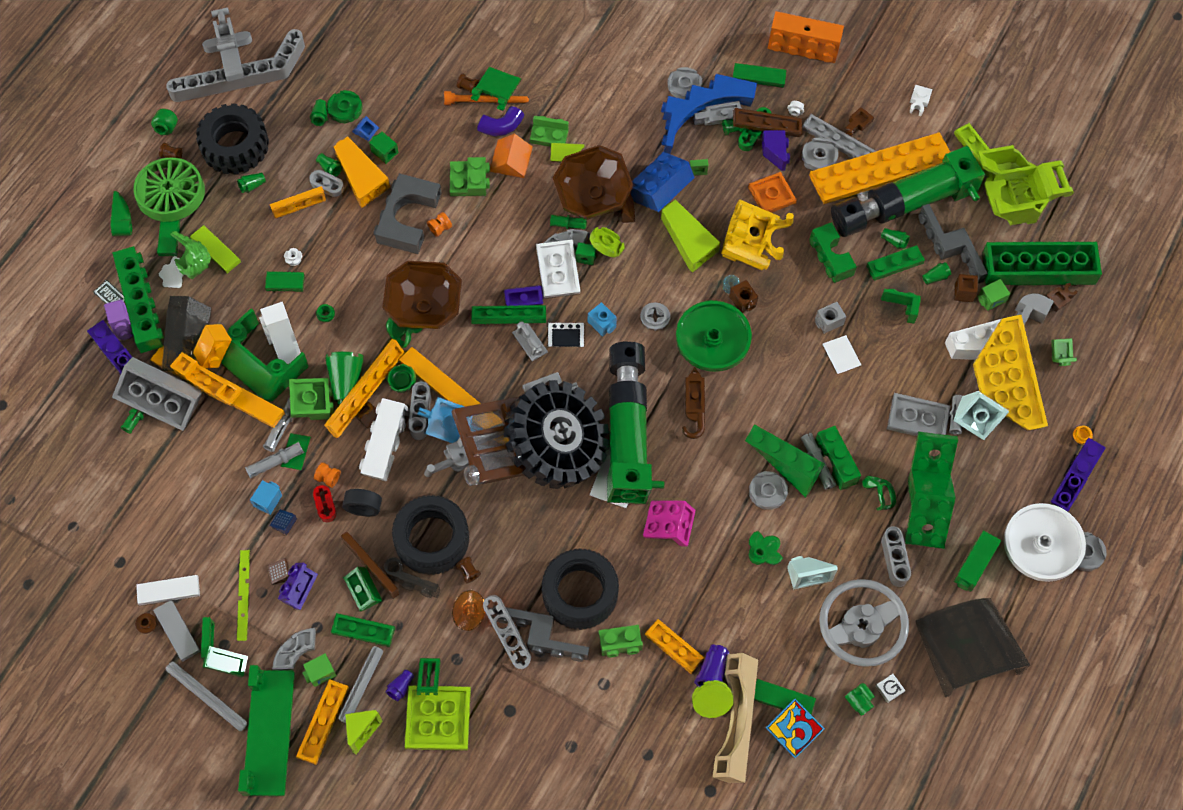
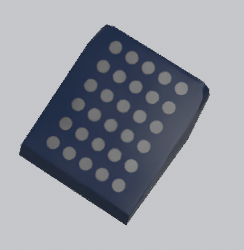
M280 509L271 522L270 527L287 535L296 522L297 517L293 513Z

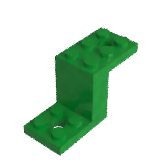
M918 431L907 482L911 510L904 538L905 544L945 548L956 499L951 471L957 449L958 436ZM932 450L940 451V453L937 456H931L929 454ZM930 524L933 528L931 530H924L923 526Z

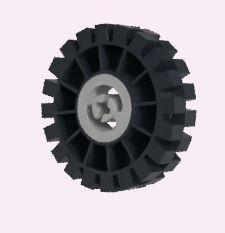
M549 380L545 384L541 382L534 385L510 406L512 410L507 413L505 422L509 424L504 427V437L511 439L505 445L508 453L515 452L517 455L511 460L516 467L522 464L525 466L522 474L528 479L536 476V484L545 486L549 483V488L559 489L563 486L564 489L573 487L595 474L601 468L599 465L605 462L607 454L604 451L609 449L610 439L604 438V436L609 434L608 424L600 423L602 419L606 418L602 409L594 411L593 407L597 402L592 396L585 400L583 397L586 391L580 387L572 390V383L563 381L558 385V380ZM551 422L558 423L552 428H550ZM568 439L566 445L559 444L564 440Z

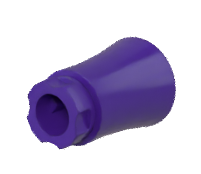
M714 644L710 646L700 672L694 681L697 686L700 687L704 685V682L713 680L723 682L727 654H729L727 648Z

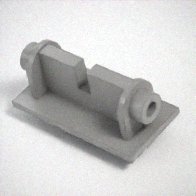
M520 322L517 324L518 328L512 333L531 361L548 353L528 323Z

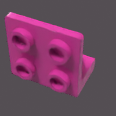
M651 501L643 536L645 538L672 539L678 545L688 547L696 510L686 501Z

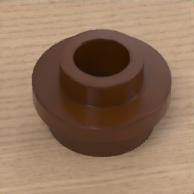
M149 613L140 615L135 622L136 629L143 634L152 632L156 627L155 617ZM143 621H149L146 626H142Z

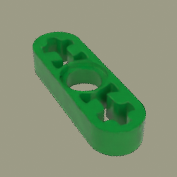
M766 107L757 109L759 112L771 113L770 109ZM745 128L739 137V148L743 151L752 150L763 131L753 132ZM748 136H749V137H750V141L747 142L746 144H744L743 142H746V140L748 139Z

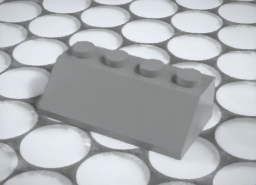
M132 357L124 365L112 398L183 431L194 413L203 391Z

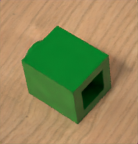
M383 131L373 136L369 142L371 152L385 164L399 153L397 143Z

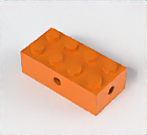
M775 11L767 49L835 63L844 25Z

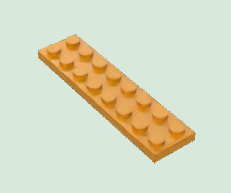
M939 132L810 171L809 176L823 204H827L869 191L888 182L899 180L940 164L945 154L949 153L950 150Z

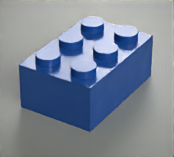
M663 152L634 178L630 194L634 202L659 212L695 177L688 161Z

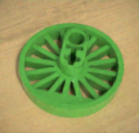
M162 158L151 162L139 172L134 182V196L139 209L147 217L157 221L170 222L189 216L200 206L205 195V185L197 168L190 162L180 158ZM163 168H168V170H167V179H166L165 174H164V172H163V170H162ZM159 170L162 179L158 177L154 172ZM171 202H173L176 210L170 211ZM177 202H181L185 206L179 208ZM165 203V211H160Z

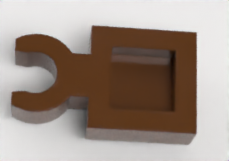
M1067 283L1062 289L1057 287L1045 296L1054 301L1051 307L1055 312L1069 304L1071 299L1077 294V290L1074 292L1068 290L1071 286L1070 283Z

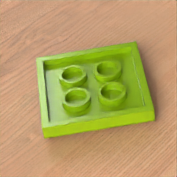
M408 686L405 749L468 751L471 687L439 686L438 695L430 693V695H425V693L417 695V686Z

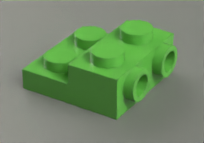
M468 157V161L450 162V196H486V189H490V179L486 178V173H490V163L486 162V157Z
M328 378L289 379L291 418L310 417V420L330 418V414L334 413L333 402H329V396H333L331 385H328Z

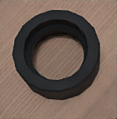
M349 489L345 492L342 508L354 515L376 516L380 512L382 497L370 490Z

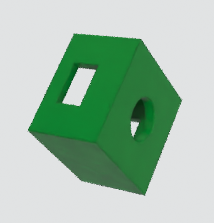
M578 242L576 262L594 266L596 248L593 245Z

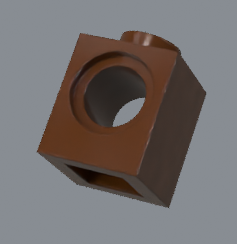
M959 274L954 284V301L973 302L978 293V276Z
M747 280L730 289L729 297L742 313L745 311L749 312L756 307L758 295Z

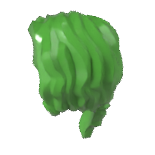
M174 231L171 233V236L175 237L185 246L183 256L180 259H174L175 264L183 275H187L188 278L193 280L208 268L211 256L207 248L200 241L192 240Z

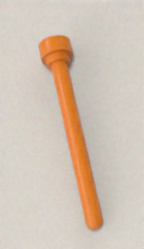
M444 91V105H452L455 102L498 103L499 98L491 95H480L479 100L474 101L471 99L472 95H455L452 91ZM511 96L507 103H528L529 98L527 96Z

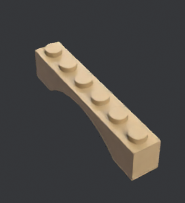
M744 653L727 654L725 677L728 687L733 693V705L731 707V720L726 740L715 756L713 778L727 783H745L758 660Z

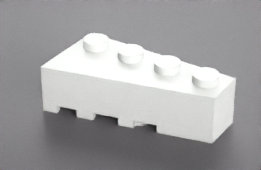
M382 398L381 403L379 402L376 407V414L378 415L376 421L372 422L370 428L372 435L370 440L366 442L365 451L367 452L365 459L362 458L359 469L361 470L360 473L364 476L387 481L394 461L392 452H396L400 444V437L398 435L404 432L406 426L405 416L410 415V409L403 403Z

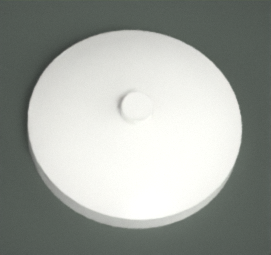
M1039 503L1020 509L1011 518L1004 533V547L1011 563L1022 574L1038 581H1057L1069 576L1081 564L1085 555L1086 540L1080 524L1070 513L1055 505Z

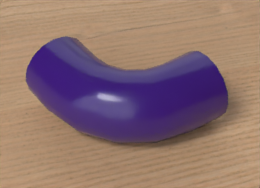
M514 106L509 107L502 118L495 119L484 114L479 121L477 131L495 137L505 136L515 131L525 115L523 111Z

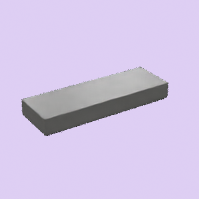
M172 600L153 610L182 662L200 652L198 645Z

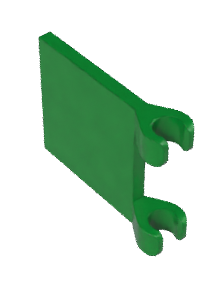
M488 67L477 86L472 89L473 95L471 99L478 101L483 92L499 98L497 109L504 111L507 102L521 82V78Z

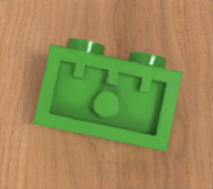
M534 116L530 143L550 147L551 143H566L569 122L563 119Z
M639 625L599 630L602 656L607 655L608 658L619 656V653L634 655L643 649Z

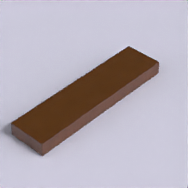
M740 108L733 110V127L758 131L785 130V135L795 137L802 135L801 118Z
M348 532L342 534L341 538L344 544L393 599L397 597L399 591L394 583Z

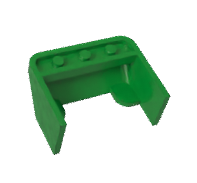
M251 308L229 328L227 333L231 338V342L221 365L258 397L271 402L289 386V379H297L309 365L303 352L289 364L281 359H275L266 366L247 350L241 343L259 324L255 312Z

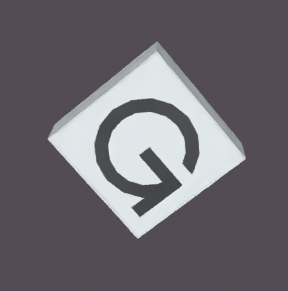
M894 674L876 685V688L887 703L905 692V689Z

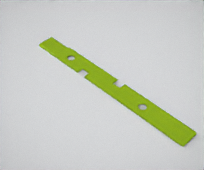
M240 550L238 596H242V600H238L237 641L247 640L249 583L245 582L246 579H249L250 550Z

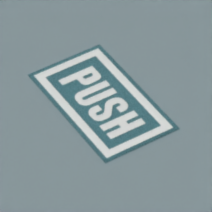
M108 280L93 291L105 304L117 300L125 302L123 294Z

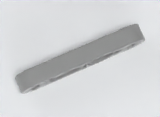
M497 595L488 596L483 602L485 613L513 665L518 669L526 668L531 661L530 652L500 597ZM489 600H492L493 602L497 601L498 604L496 605V609L498 612L502 610L503 613H500L495 618H493L492 615L496 612L494 608L488 607L490 603ZM498 618H506L508 626L500 628L497 625ZM510 635L515 636L518 640L517 645L509 646L506 638ZM519 646L522 647L519 650L521 656L527 657L524 664L521 661L517 662L519 657L517 652L514 654L511 652L519 648Z

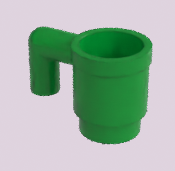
M865 683L859 684L844 697L860 716H863L874 707L871 701L875 696Z

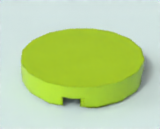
M597 227L590 234L592 245L606 256L619 257L625 249L619 235L608 228L602 227L598 229Z
M717 680L707 681L703 683L704 685L698 686L694 690L692 704L695 711L703 717H720L726 714L733 705V693L724 682Z

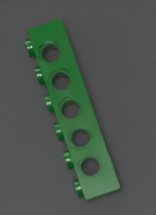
M134 246L112 252L136 346L140 353L163 347L161 339H164L162 329L157 326L160 320L157 312L154 313L153 311L156 305L153 297L150 298L149 296L152 290L149 282L145 281L148 275L145 267L141 266V263H144L141 252L137 253Z

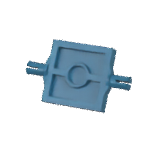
M437 397L431 411L420 407L419 411L422 412H418L417 415L428 418V425L424 434L450 443L458 441L460 435L451 411L465 406ZM472 416L466 417L471 432L482 430L472 426Z

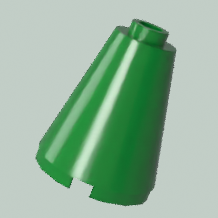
M331 352V356L325 355L334 401L338 402V405L342 403L359 380L364 361V355L358 353V357L353 356V352Z

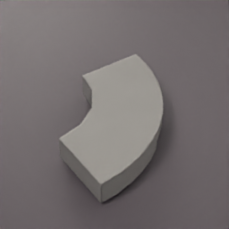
M570 229L552 235L544 243L573 240V246L577 249L578 242L586 243L589 232Z
M310 628L299 631L280 646L274 657L272 670H294L295 664L301 655L307 651L315 650L316 629Z

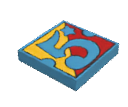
M796 699L766 727L794 758L825 729Z

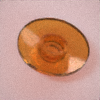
M467 590L456 598L452 608V618L459 629L471 631L482 623L485 611L483 608L484 599L480 593Z

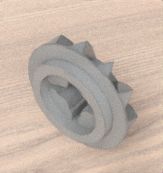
M654 302L643 307L640 318L642 324L647 329L650 328L656 331L668 325L670 312L665 305ZM654 311H656L657 317H660L657 318L656 322L652 318Z

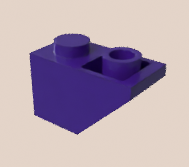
M785 130L763 131V156L781 171H785L786 164L790 162V153L786 152V148L789 147V138L785 137Z

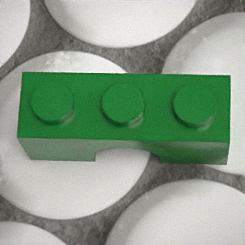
M831 222L813 229L809 242L812 248L816 249L819 261L826 267L828 277L832 278L833 282L836 283L854 276L857 266L849 252L836 254L831 250V248L838 245L840 239L838 232Z
M836 426L818 432L815 439L818 448H821L822 456L829 458L833 468L832 476L840 491L858 484L862 475Z

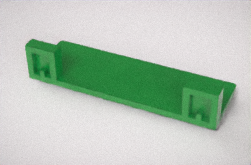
M250 665L248 686L252 692L245 768L240 770L238 792L242 796H285L295 681L294 671L261 670L258 665Z

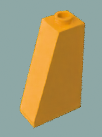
M348 136L336 143L334 146L336 157L342 166V170L360 207L363 208L390 188L389 179Z

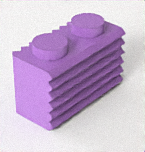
M123 300L105 304L107 320L119 340H127L134 336Z

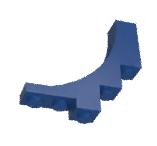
M716 74L714 80H710L708 88L692 85L690 91L686 92L685 99L668 96L667 101L663 102L661 112L664 113L663 120H666L665 130H668L667 135H663L662 139L663 152L671 153L677 131L689 118L694 116V113H699L705 107L739 101L740 105L751 106L755 97L757 83Z

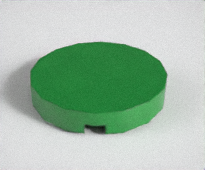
M343 90L340 93H334L327 102L329 116L338 123L353 122L362 114L363 106L361 99L352 91Z

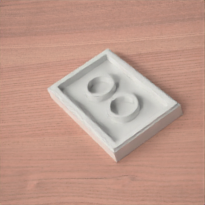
M573 240L536 244L543 297L551 298L580 294Z

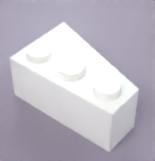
M1001 319L949 333L945 344L951 359L976 360Z

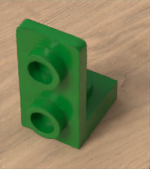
M884 289L881 300L906 305L905 315H908L907 322L914 324L918 317L921 296L911 292L904 293L895 289Z

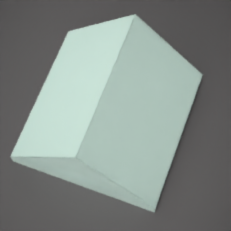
M976 391L962 396L954 421L985 440L1009 411L980 391Z

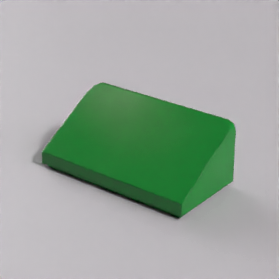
M356 567L343 577L360 612L382 601L366 567Z

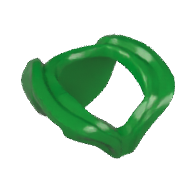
M390 317L386 322L388 335L396 340L401 348H406L409 345L412 333H419L423 330V328L399 327ZM406 333L405 341H402L401 338Z
M866 476L863 479L862 485L864 488H878L881 506L876 508L877 511L890 509L896 505L895 489L889 481L874 476ZM883 486L887 487L889 491L890 505L885 506V499L882 493Z

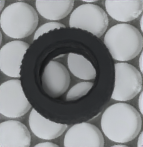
M438 495L417 497V499L415 498L406 503L394 519L392 539L396 552L403 564L415 572L427 575L447 572L464 558L463 556H465L468 550L469 529L467 520L460 507L448 498ZM431 517L442 519L453 529L452 538L446 547L436 552L427 553L419 551L412 546L409 537L411 530L418 522Z
M576 548L561 553L549 563L542 579V597L547 612H549L550 616H554L556 622L571 629L582 630L601 624V622L603 623L611 615L618 599L619 581L613 565H611L607 558L590 549L582 550V548ZM574 571H586L599 579L603 592L594 604L587 607H573L560 597L558 592L560 581L567 574Z

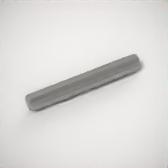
M372 647L338 717L341 722L346 723L345 714L355 712L383 654L381 648Z

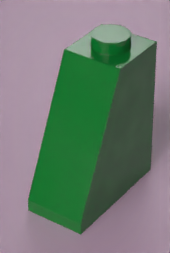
M983 530L973 544L953 582L963 590L972 591L1001 540Z

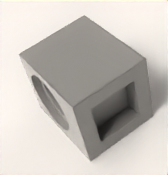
M835 302L817 311L815 323L825 334L844 325L846 315L838 302ZM825 317H831L833 320H828Z

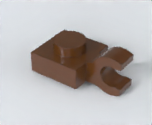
M860 107L849 117L848 121L850 123L846 126L847 130L844 133L852 136L857 129L863 131L873 122L874 117Z

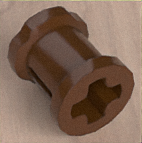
M462 73L458 78L456 87L468 90L472 94V89L477 86L479 80L466 77Z
M164 142L159 148L160 158H182L183 150L180 147L174 148Z
M465 557L455 565L457 570H460L465 577V583L473 582L481 575L480 571L476 570L470 557Z

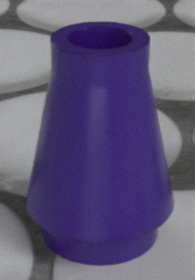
M405 669L387 685L386 694L395 701L403 699L414 675Z

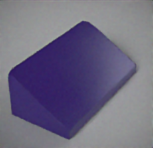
M541 285L504 289L506 306L543 304Z

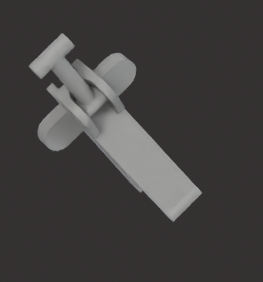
M228 7L211 11L212 17H218L219 25L217 21H213L216 38L203 42L204 51L206 53L220 51L227 82L245 78L238 47L250 44L252 42L251 34L248 31L234 33L230 17L227 18V23L225 20V15L230 14Z
M501 423V424L496 425V426H494V427H499V426H504V425H503V423ZM504 431L473 437L477 450L496 447L478 445L503 436ZM460 437L458 441L446 445L447 449L443 452L447 460L427 466L424 472L426 477H431L433 473L450 466L454 471L459 472L469 464ZM507 450L480 455L483 457H515L513 452L508 453Z

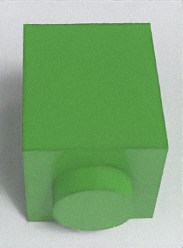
M1000 279L983 287L977 297L979 303L989 311L1006 303L1011 293Z
M326 653L303 664L306 670L302 672L307 683L311 682L314 687L337 676Z

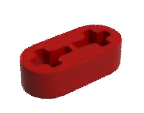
M319 485L313 491L316 509L323 522H331L337 515L333 497L327 486ZM321 491H324L326 501L322 502L319 496ZM325 506H327L328 509H329V511H331V512H329V514H330L329 516H326V515L324 514V513H325V510H324V507H325Z

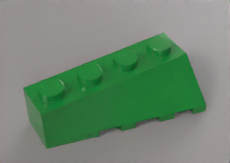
M755 424L745 440L805 498L808 496L825 463Z

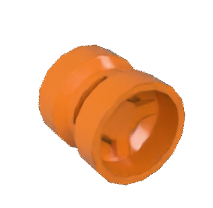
M444 212L438 214L436 219H431L427 222L429 229L436 237L440 236L444 230H449L453 227L450 219Z
M322 462L315 471L314 480L318 482L324 481L327 486L333 488L340 478L341 471L337 468H329L328 464Z

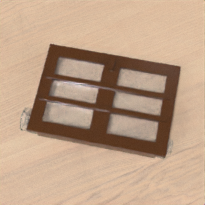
M519 397L456 408L451 411L470 464L464 470L465 480L469 486L483 485L524 476L522 472L525 466L522 464L516 467L511 459L517 455L515 452L508 453L505 445L511 439L504 437V427L509 424L505 422L506 415L512 410L510 408L512 403ZM551 422L550 428H552L558 423ZM567 439L559 444L566 445Z

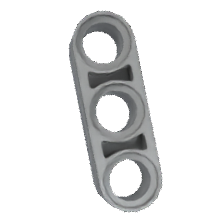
M422 381L415 383L412 388L409 415L410 434L416 440H422L427 436L424 433L428 425V418L417 415L415 411L420 407L430 411L431 403L430 388L427 383ZM420 391L426 392L424 395H418ZM417 426L423 427L419 431L414 430V428Z
M891 526L886 529L881 543L890 582L896 587H902L909 580L911 569L902 531L897 527ZM888 535L894 536L896 541H891ZM892 554H898L900 560L894 559ZM897 572L902 573L905 578H904V579L898 578L897 575H896V573H897Z

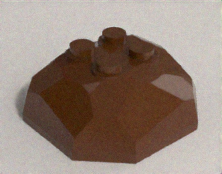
M601 145L565 156L553 176L563 209L586 220L621 210L633 188V183L622 154Z
M406 261L386 276L382 308L399 327L440 329L459 314L462 279L446 263Z

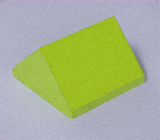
M376 710L345 714L347 741L354 754L360 751L383 722Z

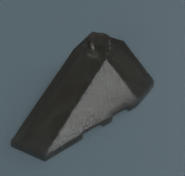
M170 296L166 317L162 371H174L170 368V365L181 352L191 357V351L198 342L204 326L210 323L212 312L210 307L189 296Z

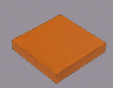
M781 172L748 184L752 196L761 209L772 213L796 204L797 200Z

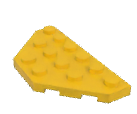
M1022 315L1003 318L973 363L979 391L1006 408L1009 413L1005 417L1027 431L1047 427L1048 423Z

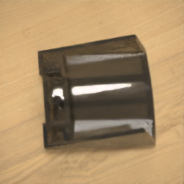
M991 598L975 599L952 605L922 617L915 622L945 697H949L959 687L1003 672L1015 670L1016 674L1020 675L1030 666Z

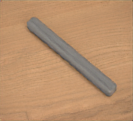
M170 662L167 665L166 671L237 730L242 731L245 729L247 722L175 662Z

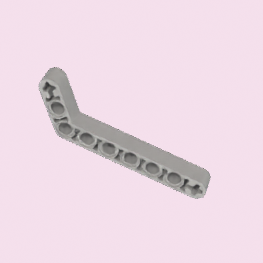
M297 29L290 30L274 57L242 64L245 78L227 82L224 68L169 80L166 88L171 100L181 102L286 79L305 48L302 32Z

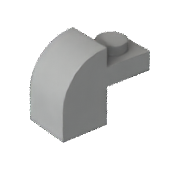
M1028 294L1019 301L1015 311L1018 312L1017 315H1022L1024 325L1028 317L1042 323L1054 301L1040 294Z

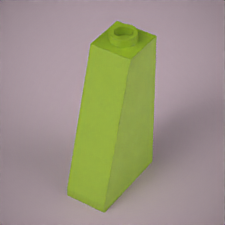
M676 199L662 208L661 220L689 270L693 273L719 252L720 242Z

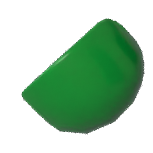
M405 364L393 367L388 373L387 378L390 388L398 393L410 391L417 380L415 371L412 367Z

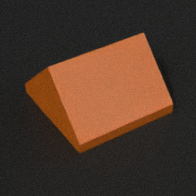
M515 133L499 139L490 166V172L525 178L533 146Z

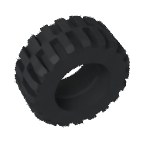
M231 103L229 106L224 104L220 108H213L211 113L204 115V120H200L199 127L196 130V140L203 159L214 170L218 172L222 170L223 174H230V172L239 174L242 171L244 173L248 172L251 167L254 169L258 166V162H262L265 158L264 154H267L269 145L267 131L261 116L256 114V111L252 108L248 109L247 106L242 104L238 106ZM240 131L248 134L246 139L236 146L224 147L218 144L219 140L227 133Z

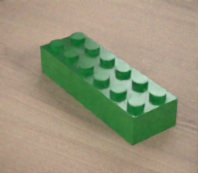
M987 242L982 251L983 265L988 273L985 278V285L1000 279L1004 285H1066L1067 283L1071 285H1096L1102 276L1097 242Z

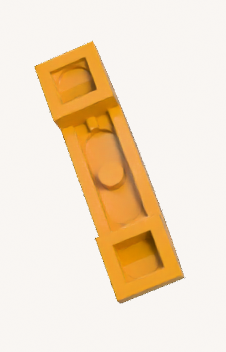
M183 352L170 365L171 369L192 385L231 406L242 392L241 388L228 380L224 381Z

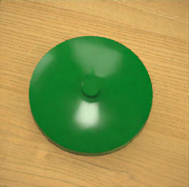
M711 300L693 305L681 316L676 330L677 347L684 359L696 368L710 372L725 371L738 365L746 357L752 340L751 327L745 315L733 305L722 301Z

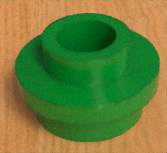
M323 304L318 307L316 316L321 322H330L335 317V310L332 306Z

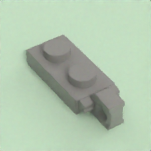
M735 101L707 106L701 112L694 113V124L715 125L722 123L724 119L727 121L733 120V110L735 108L742 109L740 102Z

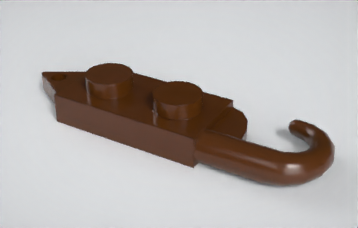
M696 367L693 368L688 377H685V415L689 420L697 422V431L689 433L685 426L682 427L684 435L691 439L701 437L705 431V378L701 377Z

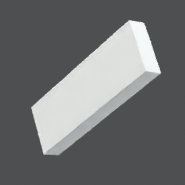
M198 575L136 584L139 606L200 596Z

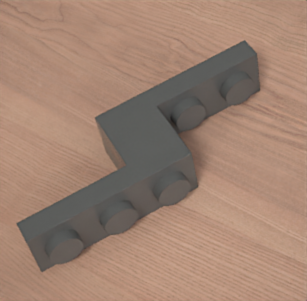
M930 204L923 205L919 213V220L926 228L927 237L934 244L935 253L939 254L941 260L961 254L963 262L969 268V274L978 276V284L984 282L988 273L965 228L944 234Z
M494 605L493 608L496 613L493 614V618H495L498 614L503 613L502 610L498 612L496 606ZM506 608L512 621L517 626H531L527 647L532 653H551V656L556 658L567 656L578 662L588 660L589 647L550 640L554 616ZM500 617L497 619V622L499 623H508L507 619L504 617Z

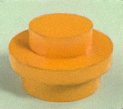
M1078 426L1073 431V438L1077 443L1084 444L1088 438H1093L1092 430L1087 426Z

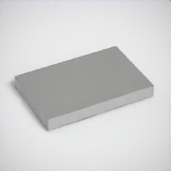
M894 393L887 430L917 436L918 431L946 435L951 406Z

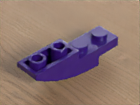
M102 320L87 330V332L121 375L124 365L132 356Z
M1090 438L1086 440L1050 501L1052 504L1067 512L1070 510L1106 447Z

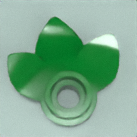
M759 531L751 535L749 539L751 548L748 555L752 563L760 565L766 562L775 565L783 560L782 555L777 552L780 547V539L778 537L767 536L764 538Z

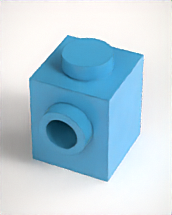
M601 302L588 313L587 322L603 337L605 334H610L615 330L617 317Z
M262 480L250 499L253 507L271 515L282 497L280 487L274 482L269 481L267 483Z

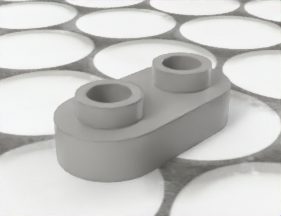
M316 170L309 177L311 186L313 188L322 186L324 193L337 197L344 191L342 180L327 172Z

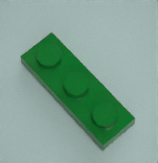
M916 245L867 262L866 267L873 280L876 281L924 264L925 259Z

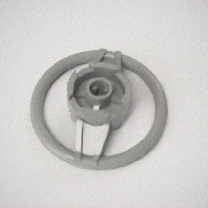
M866 579L847 581L834 588L828 594L821 607L819 621L822 636L831 651L848 663L867 667L881 665L893 659L906 643L909 633V619L906 608L900 598L881 583ZM858 587L871 588L883 593L891 600L876 607L870 604L853 606L846 612L840 624L831 629L828 628L829 609L833 601L846 590ZM900 616L901 631L899 638L887 653L875 658H859L848 654L839 647L846 644H853L860 648L870 647L877 642L884 627ZM859 623L866 625L865 630L863 628L859 629Z

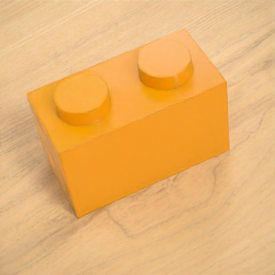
M223 325L204 326L193 351L200 366L204 368H219L231 342V338Z

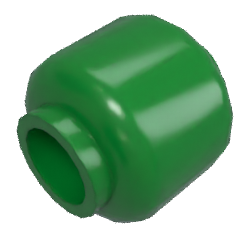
M162 108L155 113L151 125L156 133L169 135L174 131L178 118L173 111Z

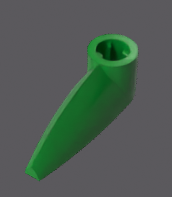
M114 191L111 212L112 236H132L133 227L129 207L122 195Z

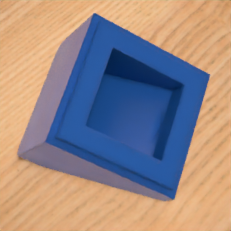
M365 116L352 132L369 141L379 127Z

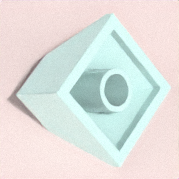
M802 556L791 559L787 567L793 590L832 582L838 570L836 565L810 557L803 558Z

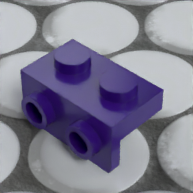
M295 563L288 572L289 577L279 590L280 595L278 599L296 610H301L318 576L317 573L307 568L305 563Z

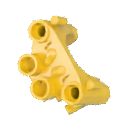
M739 200L735 206L723 243L722 257L734 262L736 260L759 270H767L771 260L762 252L765 250L776 260L783 258L784 248H775L771 243V235L775 230L791 226L794 218L793 213H788L786 219L782 220L776 214ZM750 228H757L759 230V236H752L750 234Z

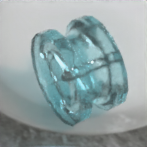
M734 275L726 276L723 281V290L730 294L731 289L729 282H732L734 286L740 283L738 277Z

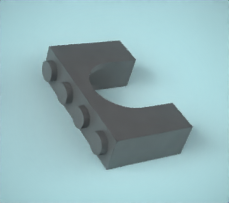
M399 173L397 180L394 179L392 183L391 195L388 194L386 198L385 210H382L380 213L379 225H376L374 228L376 242L419 254L424 241L423 230L399 223L395 219V215L401 207L411 203L436 208L442 194L441 185Z

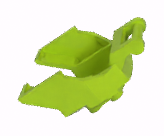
M1014 145L978 151L983 169L990 172L984 186L993 213L998 217L1006 219L1010 225L1036 223L1048 202L1061 196L1069 197L1074 194L1073 188L1069 186L1063 170L1064 164L1061 160L1042 163L1036 166L1028 162L1018 150L1014 149ZM1053 170L1056 171L1062 188H1059Z

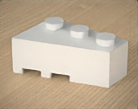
M283 302L260 309L262 316L259 319L269 345L273 344L278 359L285 361L287 364L291 363L301 352Z

